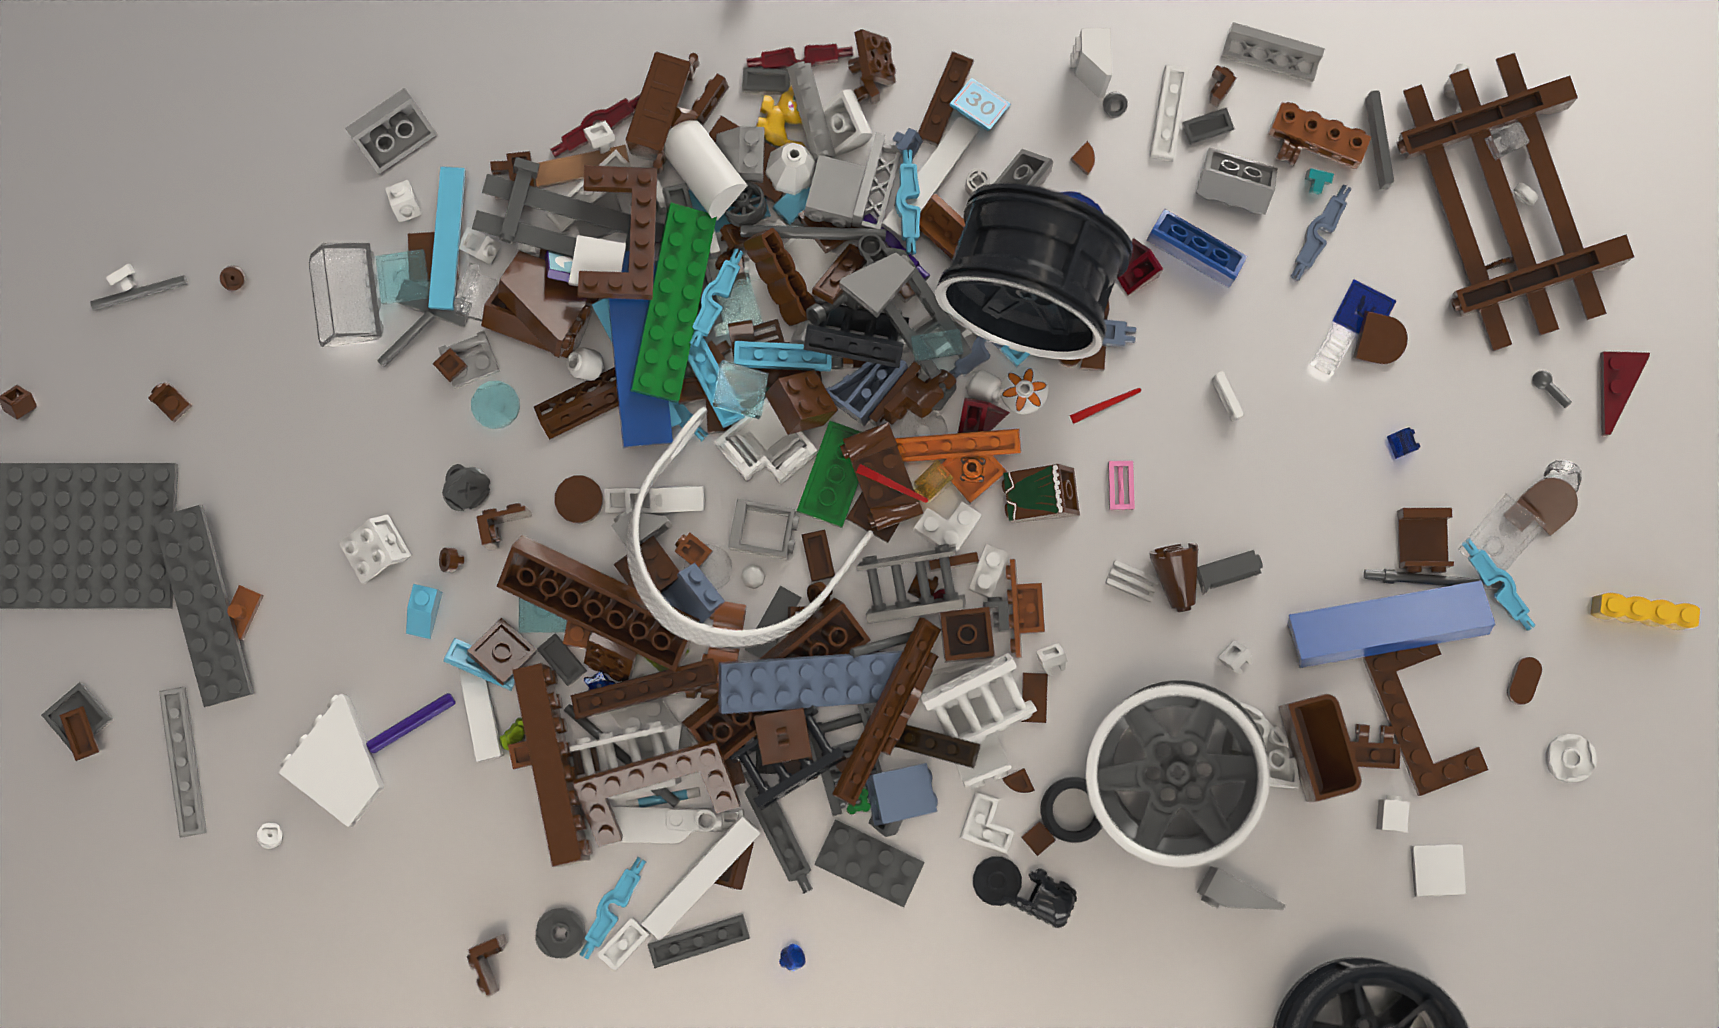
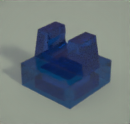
M1408 427L1387 436L1395 459L1415 452L1421 447L1414 439L1413 435L1416 434L1414 429Z

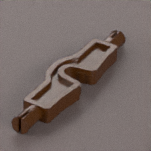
M930 652L881 751L884 754L891 756L921 697L933 667L939 658L938 655Z

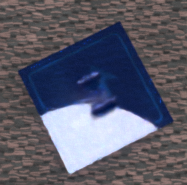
M1353 279L1332 321L1359 335L1365 311L1389 316L1396 300Z

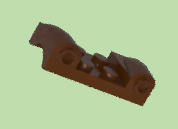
M889 422L842 440L844 444L840 448L844 458L850 459L870 511L866 515L871 528L876 527L877 531L924 514L918 499L856 473L859 465L862 464L914 491Z

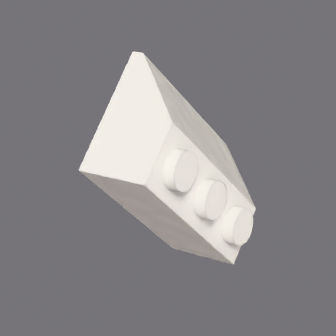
M1081 28L1079 37L1075 38L1073 53L1070 56V65L1075 67V76L1099 98H1104L1112 77L1111 28Z

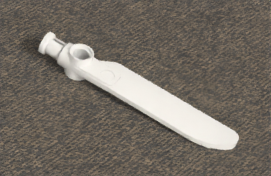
M580 807L581 815H585L583 808ZM611 807L623 835L622 841L619 842L680 843L693 831L723 832L724 829H729L742 814L745 816L744 809H740L739 812H721L716 814L715 810L711 808ZM704 813L712 816L713 822L709 827H705L701 823V816ZM587 820L586 840L589 839L591 842H596Z

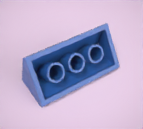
M1166 209L1162 212L1146 240L1228 288L1237 278L1248 257Z

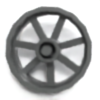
M745 181L748 186L730 205L735 208L731 211L726 210L724 213L728 222L734 226L755 225L766 214L767 203L764 193L755 183Z

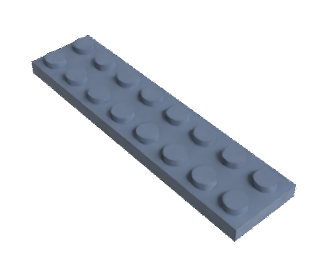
M902 651L873 652L853 658L850 654L719 662V712L726 714L802 707L810 708L812 705L815 707L877 703Z

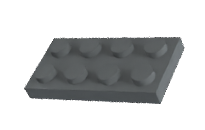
M835 819L814 865L904 908L925 862Z

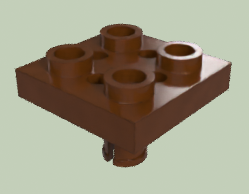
M864 29L854 32L859 57L848 60V65L854 64L848 67L850 72L857 74L861 71L862 78L887 86L895 84L896 69L892 62V47L888 38Z
M592 632L588 639L584 664L594 671H601L609 675L615 681L623 682L630 680L632 677L637 653Z

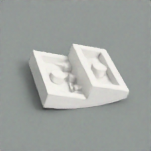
M795 239L785 250L791 255L796 271L803 277L807 291L815 297L812 294V288L839 256L832 251L825 254L813 239Z

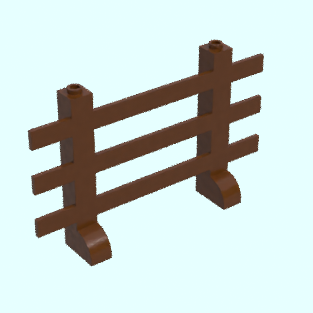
M1515 52L1495 60L1508 95L1507 97L1481 105L1469 69L1467 68L1449 75L1461 112L1434 121L1422 84L1403 90L1415 128L1401 132L1398 137L1399 140L1396 141L1400 155L1404 154L1406 160L1425 154L1470 286L1456 290L1453 293L1454 298H1451L1452 307L1455 312H1459L1460 317L1476 311L1480 312L1493 351L1512 345L1499 307L1500 303L1526 295L1539 335L1541 336L1559 330L1546 288L1573 280L1586 319L1590 320L1605 315L1607 313L1593 273L1622 266L1634 258L1627 234L1583 248L1537 115L1543 113L1548 115L1569 109L1578 98L1575 87L1569 75L1527 89ZM1514 123H1518L1564 254L1538 264L1534 258L1490 132ZM1469 138L1472 140L1517 271L1490 279L1444 149L1446 146Z

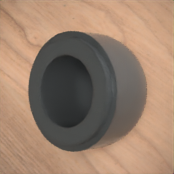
M1110 92L1103 99V108L1112 117L1121 116L1127 109V98L1119 92ZM1115 99H1119L1121 103L1120 109L1112 111V102Z

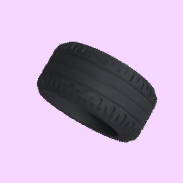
M1067 777L1053 783L1044 793L1040 807L1041 818L1046 829L1054 837L1065 842L1080 843L1096 836L1103 826L1096 817L1095 812L1091 823L1079 831H1068L1056 822L1053 815V804L1061 792L1076 788L1088 794L1086 779Z

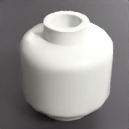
M580 347L568 356L567 367L575 378L593 381L604 370L603 357L596 350Z
M983 369L973 372L965 385L970 398L990 403L993 400L997 402L1003 392V389L1000 388V378Z

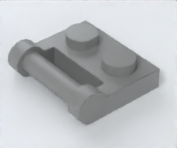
M484 330L478 332L477 336L448 347L444 345L438 348L440 355L449 348L457 354L480 344L482 345L483 351L462 358L468 367L451 381L455 389L500 372Z

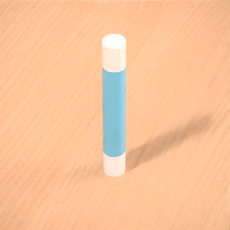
M699 787L672 792L680 800L700 797ZM654 795L626 801V807H649L668 802L660 795L658 797Z

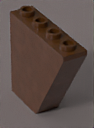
M520 250L501 276L497 295L541 343L558 358H560L564 350H569L573 341V335L579 334L583 319L587 320L589 318L592 304L599 301V298L578 297V286L569 285V282L548 278L546 261Z

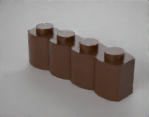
M772 227L744 241L746 253L755 263L756 270L762 281L767 284L772 300L779 305V311L783 320L789 326L807 321L806 310L817 303L814 297L807 291L803 277L796 271L791 255L784 249L779 233Z

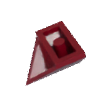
M1135 238L1132 239L1133 254L1128 269L1117 278L1127 295H1131L1157 279L1163 271L1162 266L1151 249Z
M965 397L958 433L991 431L1010 412L990 402Z

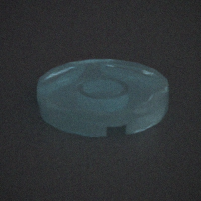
M488 381L480 385L471 400V411L475 419L484 427L491 429H502L510 425L517 418L520 410V399L516 391L501 381Z

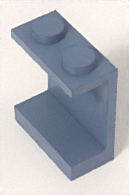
M693 563L677 574L679 578L660 594L669 605L700 619L699 623L703 624L725 600L699 567Z
M927 763L869 775L865 785L868 790L874 826L937 812L938 799L932 789V773Z

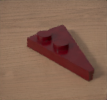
M1603 351L1600 353L1602 436L1612 434L1650 357V352Z

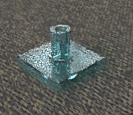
M749 277L734 281L728 298L716 295L718 304L723 307L721 312L723 323L714 325L717 337L729 333L728 323L752 320L753 326L763 323Z

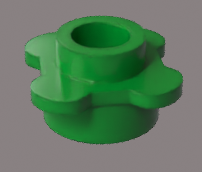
M863 788L858 798L860 803H856L855 806L848 804L847 812L854 815L858 811L868 812L871 805L868 803V790L866 788Z

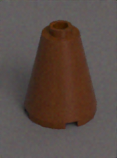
M1188 543L1189 548H1183L1181 544L1157 548L1155 552H1149L1150 559L1171 608H1176L1177 612L1189 611L1191 606L1196 604L1197 543Z

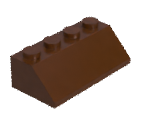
M498 284L484 304L481 326L550 352L497 297ZM592 310L587 320L583 319L579 334L573 335V341L569 350H564L561 357L568 359L570 353L579 348Z

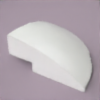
M1238 702L1253 718L1263 737L1269 765V786L1297 789L1299 783L1298 767L1295 757L1291 756L1286 745L1288 740L1277 725H1272L1265 719L1263 712ZM1227 728L1221 754L1242 755L1238 742Z

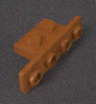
M935 193L930 197L920 213L919 229L953 260L965 227V222L954 209Z
M1010 559V565H1006V578L1011 580L1012 589L1007 590L1008 604H1013V614H1009L1010 629L1014 628L1015 638H1010L1011 653H1016V658H1022L1021 634L1045 632L1042 583L1018 584L1016 560Z

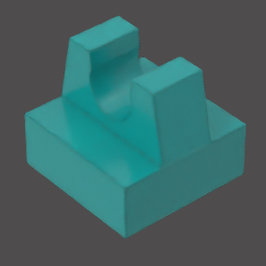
M1312 168L1308 169L1305 180L1312 181L1309 193L1321 194L1324 184L1329 185L1332 183L1334 173Z

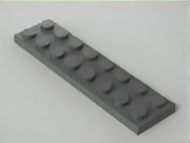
M203 505L193 506L153 518L203 706L208 707L254 694L235 622L227 613L230 604Z

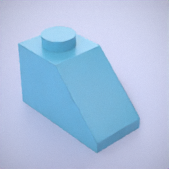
M413 584L407 607L406 634L431 639L442 591Z

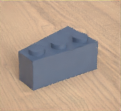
M902 359L899 368L866 362L860 369L850 375H846L843 377V380L831 388L829 386L826 390L837 407L865 426L869 421L871 413L905 373L908 366Z

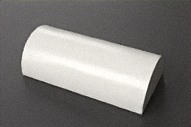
M683 121L670 129L664 146L666 158L710 217L714 218L717 216L716 220L718 221L748 185L699 121Z

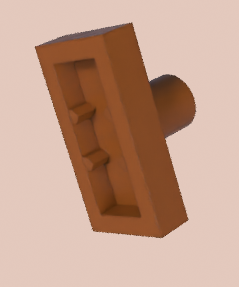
M241 585L238 586L227 609V613L234 619L238 637L240 640H243L264 595Z

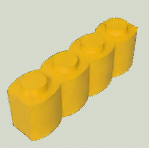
M1605 593L1592 597L1591 615L1603 620L1616 618L1624 623L1641 622L1652 627L1664 625L1673 630H1684L1699 626L1700 608L1689 603L1675 605L1667 600L1650 601L1640 596L1626 598L1618 593Z

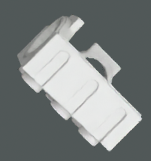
M767 398L748 412L745 418L737 421L714 440L715 445L746 482L757 471L759 472L766 467L770 473L774 474L775 479L781 485L818 453V450L802 431L790 435L786 433Z

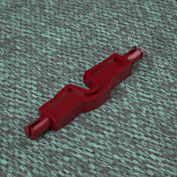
M837 44L806 45L804 47V58L797 60L794 49L787 47L761 52V57L746 58L747 67L787 69L789 66L804 61V63H811L813 68L816 65L837 63L840 57L853 56L852 46L838 48Z
M640 95L630 101L624 98L608 109H600L588 114L582 120L580 126L561 137L562 142L550 148L554 157L556 158L566 150L572 153L580 147L589 144L583 129L593 126L598 122L606 121L611 130H613L623 121L633 116Z

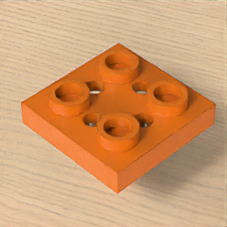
M993 455L963 458L964 464L961 462L962 458H949L938 466L970 504L1000 479L1003 473L1007 472ZM980 458H984V459H985V464H983V465L980 464V462H981V463L984 462V460H983V459H980ZM980 475L984 476V481L979 482V480L983 479L982 477H979Z

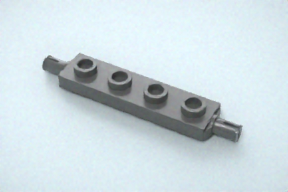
M747 771L743 774L750 785L744 793L788 881L797 880L803 894L807 892L803 883H805L808 891L812 890L813 888L806 877L811 868L778 802L776 801L761 811L753 800L758 796V790Z

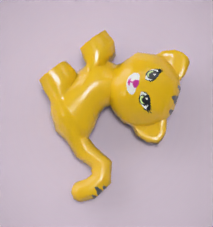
M792 86L788 91L781 94L777 105H774V100L771 96L764 95L760 112L765 114V118L759 117L756 127H764V139L772 145L779 147L787 143H796L806 147L802 141L788 140L785 130L786 122L794 125L802 124Z

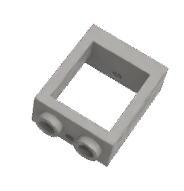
M737 499L728 547L730 550L787 559L788 554H793L795 540L791 539L792 530H797L799 516L795 515L796 511L792 508ZM747 510L788 517L782 551L741 544Z

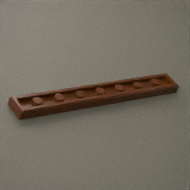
M919 617L832 795L849 805L855 806L941 631L939 627L925 618Z

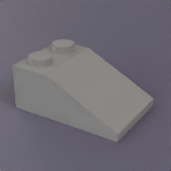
M1210 866L1197 893L1202 895L1201 900L1216 908L1222 905L1234 908L1283 910L1286 906L1222 869Z

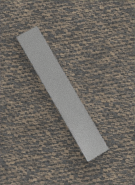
M186 687L159 691L179 836L182 838L207 833Z

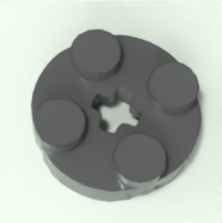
M568 908L552 909L546 912L537 923L536 944L549 957L568 958L578 952L583 945L586 936L584 922L576 912ZM557 926L560 929L565 928L567 930L564 940L554 937L557 933L555 930Z

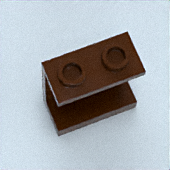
M1402 508L1397 511L1399 569H1407V573H1420L1422 569H1431V573H1445L1446 569L1454 566V561H1449L1447 520L1452 518V508Z

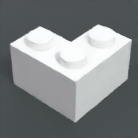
M964 502L960 503L949 521L927 508L913 531L935 546L949 544V547H956L958 552L982 515Z

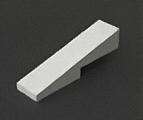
M458 668L476 762L504 756L493 713L494 706L488 681Z

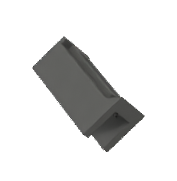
M1251 550L1198 566L1197 579L1202 595L1206 594L1209 588H1217L1261 574L1260 569L1263 568L1262 560L1259 554L1256 555L1255 551Z

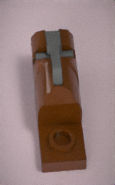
M940 369L942 373L933 379L928 378L925 382L915 376L884 406L885 421L893 425L898 419L901 420L908 410L920 418L926 417L933 410H942L956 391V378L944 369Z

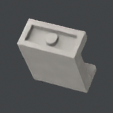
M819 155L804 216L816 222H830L839 228L851 227L866 167Z

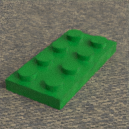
M831 420L829 421L799 502L798 513L843 528L859 482L850 459L844 458L840 446L844 444L843 439L861 433V431Z

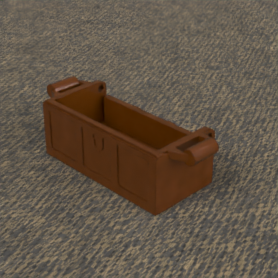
M657 51L654 53L625 139L631 155L654 161L653 167L657 168V174H661L664 171L663 166L667 160L664 146L686 80H694L696 68L700 64L696 53L689 55V61Z

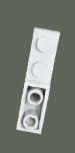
M704 486L651 487L643 500L640 513L704 511ZM605 488L606 513L631 512L641 488Z

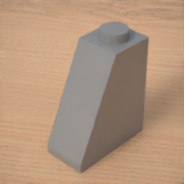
M894 253L843 277L839 281V287L875 317H878L914 274V263L906 255L902 254L900 256Z

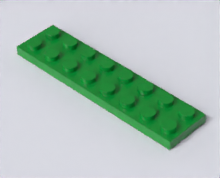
M672 202L668 205L653 277V300H649L630 387L632 392L675 403L679 402L691 346L689 342L693 336V324L697 316L717 216L711 218L707 212Z

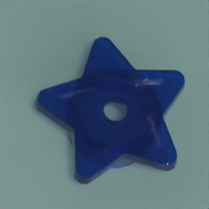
M602 670L592 677H584V682L589 687L588 690L600 688L597 687V684H600L601 687L615 684L614 681L609 680L604 675Z

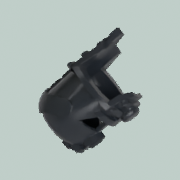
M1038 868L1035 872L1031 871L1028 875L1031 881L1036 883L1029 900L1018 896L1014 899L1004 896L1002 899L1003 902L1052 925V927L1061 928L1066 925L1067 919L1070 918L1071 911L1074 909V903L1077 902V892L1064 881H1060L1059 884L1053 882L1054 879L1047 876L1045 870Z

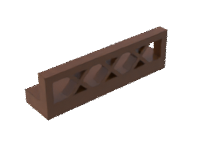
M615 367L601 373L593 381H585L533 406L549 440L618 406L616 379L609 381L615 377ZM596 387L595 390L587 392L590 388ZM575 397L574 400L566 402L568 399ZM553 408L550 412L542 415L543 411Z

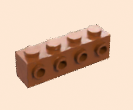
M1282 102L1268 132V135L1284 141L1285 137L1290 138L1291 142L1295 144H1303V149L1355 169L1362 163L1372 137L1366 135L1364 130L1348 128L1341 121L1325 119L1321 114L1315 111H1304L1299 109L1298 105L1291 102Z

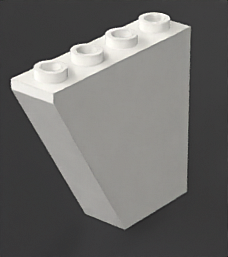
M340 693L339 696L335 695L328 702L327 707L329 709L325 714H320L311 725L313 729L308 735L304 734L296 744L298 747L296 751L284 758L280 764L282 768L278 773L344 825L354 827L383 790L384 785L372 753L367 748V740L351 698L347 694Z

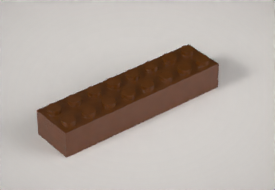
M521 535L511 546L496 587L626 647L674 672L677 670L686 655L691 641L681 638L663 627L645 606L637 589L524 535ZM671 606L681 615L699 623L700 619Z
M833 598L758 660L850 654L849 650L851 648L865 645L871 639L842 601ZM718 692L681 723L698 744L717 739L725 761L757 734L754 716L785 711L787 709L721 714L719 712Z
M543 663L513 669L512 672L552 867H563L589 861L590 854H593L592 844L589 839L586 840L587 820L585 815H581V803L573 786L574 779L578 777L575 766L571 767L570 757L573 756V752H570L569 747L571 744L566 742L565 738L568 728L565 718H561L560 714L563 703L560 694H556L555 685L558 684L556 672L551 670L550 666Z

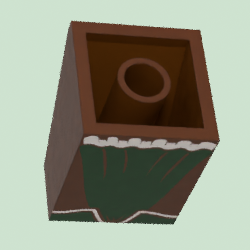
M1053 464L1003 473L1002 490L1006 494L1005 514L1009 521L1019 523L1080 516L1074 468Z

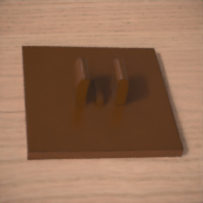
M803 707L754 716L763 765L812 757Z

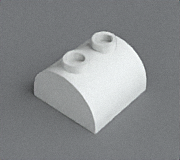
M842 90L823 106L835 155L850 152L864 145L872 138L871 128L865 119L862 107L853 90Z

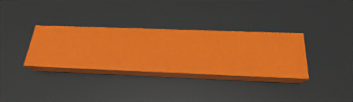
M1020 429L895 438L903 462L1021 453Z

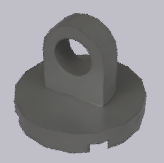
M456 464L447 471L446 483L444 484L442 494L444 501L451 509L464 511L463 509L469 508L471 510L484 502L489 495L490 479L481 469L476 467L466 468L461 464Z

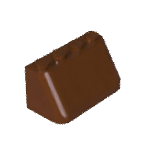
M1324 694L1278 706L1292 755L1296 759L1298 775L1306 802H1318L1356 791L1361 785L1362 778L1338 699L1333 695Z

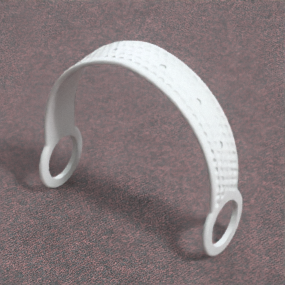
M702 407L689 419L668 449L655 463L640 489L627 530L628 565L632 580L643 603L656 620L670 632L688 641L708 647L723 649L755 647L787 635L809 619L873 536V532L868 531L827 587L809 606L781 623L754 630H725L698 623L681 615L661 596L646 570L639 545V516L643 500L653 483L678 456L705 418L707 409Z

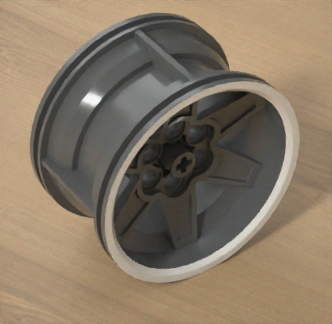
M1171 680L1152 684L1136 691L1122 701L1106 717L1095 734L1089 750L1086 783L1090 802L1096 817L1110 837L1121 847L1151 863L1171 867H1188L1208 863L1224 856L1241 844L1251 833L1261 817L1266 804L1269 790V765L1266 746L1258 726L1245 708L1235 699L1207 684L1187 680ZM1172 706L1194 708L1176 737H1173L1150 712ZM1216 719L1233 734L1239 744L1242 755L1210 754L1207 752ZM1130 727L1145 752L1146 758L1114 766L1118 744L1123 734ZM1190 741L1196 745L1197 750L1194 754L1187 755L1183 752L1182 745L1185 742ZM1167 744L1171 748V754L1167 757L1160 756L1157 753V746ZM1205 762L1211 766L1212 771L1209 775L1202 776L1198 773L1197 766L1200 763ZM1176 766H1180V769L1186 772L1182 774L1181 778H1177L1176 774L1171 773V771L1175 770ZM1149 767H1156L1160 770L1161 775L1158 779L1152 780L1147 776L1146 771ZM1245 780L1239 801L1232 812L1225 818L1211 791V787ZM1197 786L1201 790V795L1196 799H1192L1187 795V788ZM1164 788H1172L1176 796L1173 800L1168 801L1163 799L1161 791ZM1118 791H1148L1150 793L1142 822L1138 821L1125 807ZM1180 808H1184L1204 831L1186 836L1165 834Z

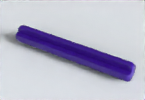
M446 693L366 743L367 748L371 753L380 751L455 705V699L450 693Z

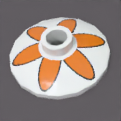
M1017 367L1009 371L1003 378L1000 386L1003 389L1001 398L1004 404L1011 411L1019 414H1030L1039 410L1045 403L1048 395V384L1044 376L1036 369L1030 367ZM1022 385L1029 387L1027 393L1021 391L1020 387Z

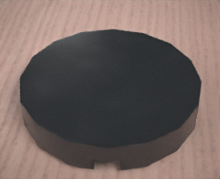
M992 856L984 859L976 867L973 874V888L976 895L983 902L992 906L1008 904L1002 901L1003 897L1006 896L1014 899L1018 896L1022 887V876L1019 868L1011 860L1002 856Z

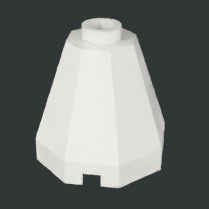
M787 143L770 153L765 174L771 180L775 190L796 195L801 190L811 187L816 162L808 149L803 145Z

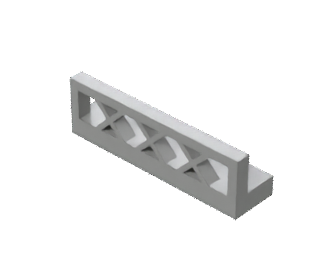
M1233 22L1228 32L1222 57L1313 82L1325 48ZM1231 41L1241 43L1245 51L1239 54L1230 52ZM1257 48L1263 49L1268 57L1263 60L1255 59L1251 51ZM1280 54L1285 55L1290 64L1284 67L1280 66L1274 58ZM1302 61L1313 63L1311 73L1301 72L1297 64Z
M876 132L853 213V227L863 229H881L901 158L898 146L884 143L885 134ZM886 151L896 154L895 159L885 163L881 157L882 152ZM885 170L890 178L880 184L876 174ZM880 191L884 200L874 204L870 195ZM874 211L878 217L877 224L863 221L864 216Z

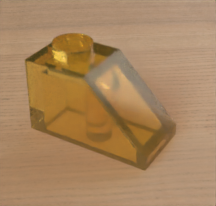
M937 459L914 481V486L916 487L914 491L926 497L928 503H930L951 486L953 477Z

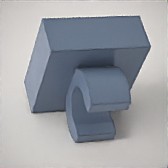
M908 128L905 135L896 132L892 139L894 142H897L896 146H898L897 148L902 156L903 150H907V153L909 150H912V160L923 142L918 132L911 128Z

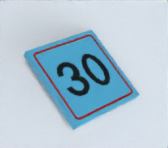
M971 78L951 101L949 106L987 131H990L1011 103Z

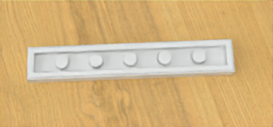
M961 115L917 175L920 189L919 197L905 200L907 204L918 206L921 211L924 209L930 197L934 195L979 132L980 128ZM894 206L882 223V227L901 239V218L898 216Z
M742 814L650 912L641 925L658 940H661L761 834V830Z

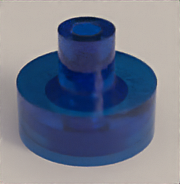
M791 944L782 949L781 958L779 959L781 967L789 971H796L805 965V954L798 945Z

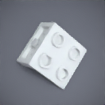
M388 514L367 520L339 543L362 584L370 581L389 565L406 561L411 557L409 550Z

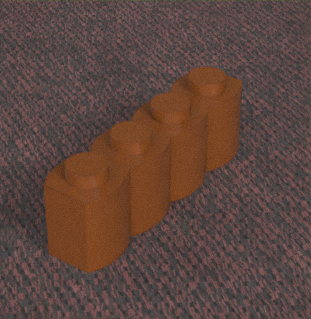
M724 602L709 617L710 620H713L712 627L725 630H743L747 606ZM709 647L708 654L703 653L702 661L710 658L714 659L719 680V662L738 661L740 649ZM719 683L698 688L697 692L701 693L700 698H712L719 692Z

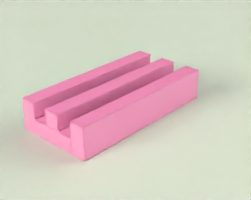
M1109 461V510H1134L1133 461ZM1117 466L1119 504H1115L1114 467ZM1123 466H1127L1128 504H1124Z

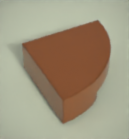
M1088 141L1071 157V161L1087 176L1091 173L1095 163L1094 150Z

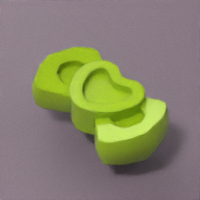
M517 718L515 723L505 731L504 735L499 737L503 749L509 751L508 745L520 742L523 739L525 731L522 718Z

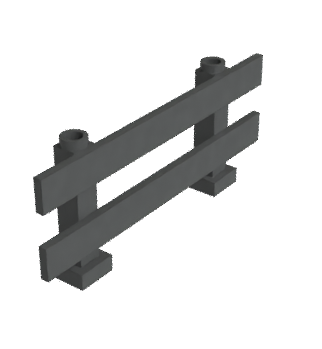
M516 157L513 166V173H517L515 181L490 174L486 175L482 193L509 200L505 218L477 210L472 225L473 230L498 236L499 240L513 244L515 241L573 258L577 238L520 222L524 205L625 233L627 234L625 241L626 251H630L631 214L530 186L531 179H537L539 163ZM655 223V242L661 243L664 229L663 223Z

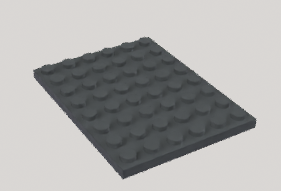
M0 463V609H173V591L153 518L176 512L178 464Z

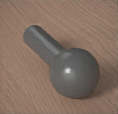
M1546 370L1537 371L1533 376L1535 387L1547 390L1564 408H1567L1572 401L1552 382V375Z

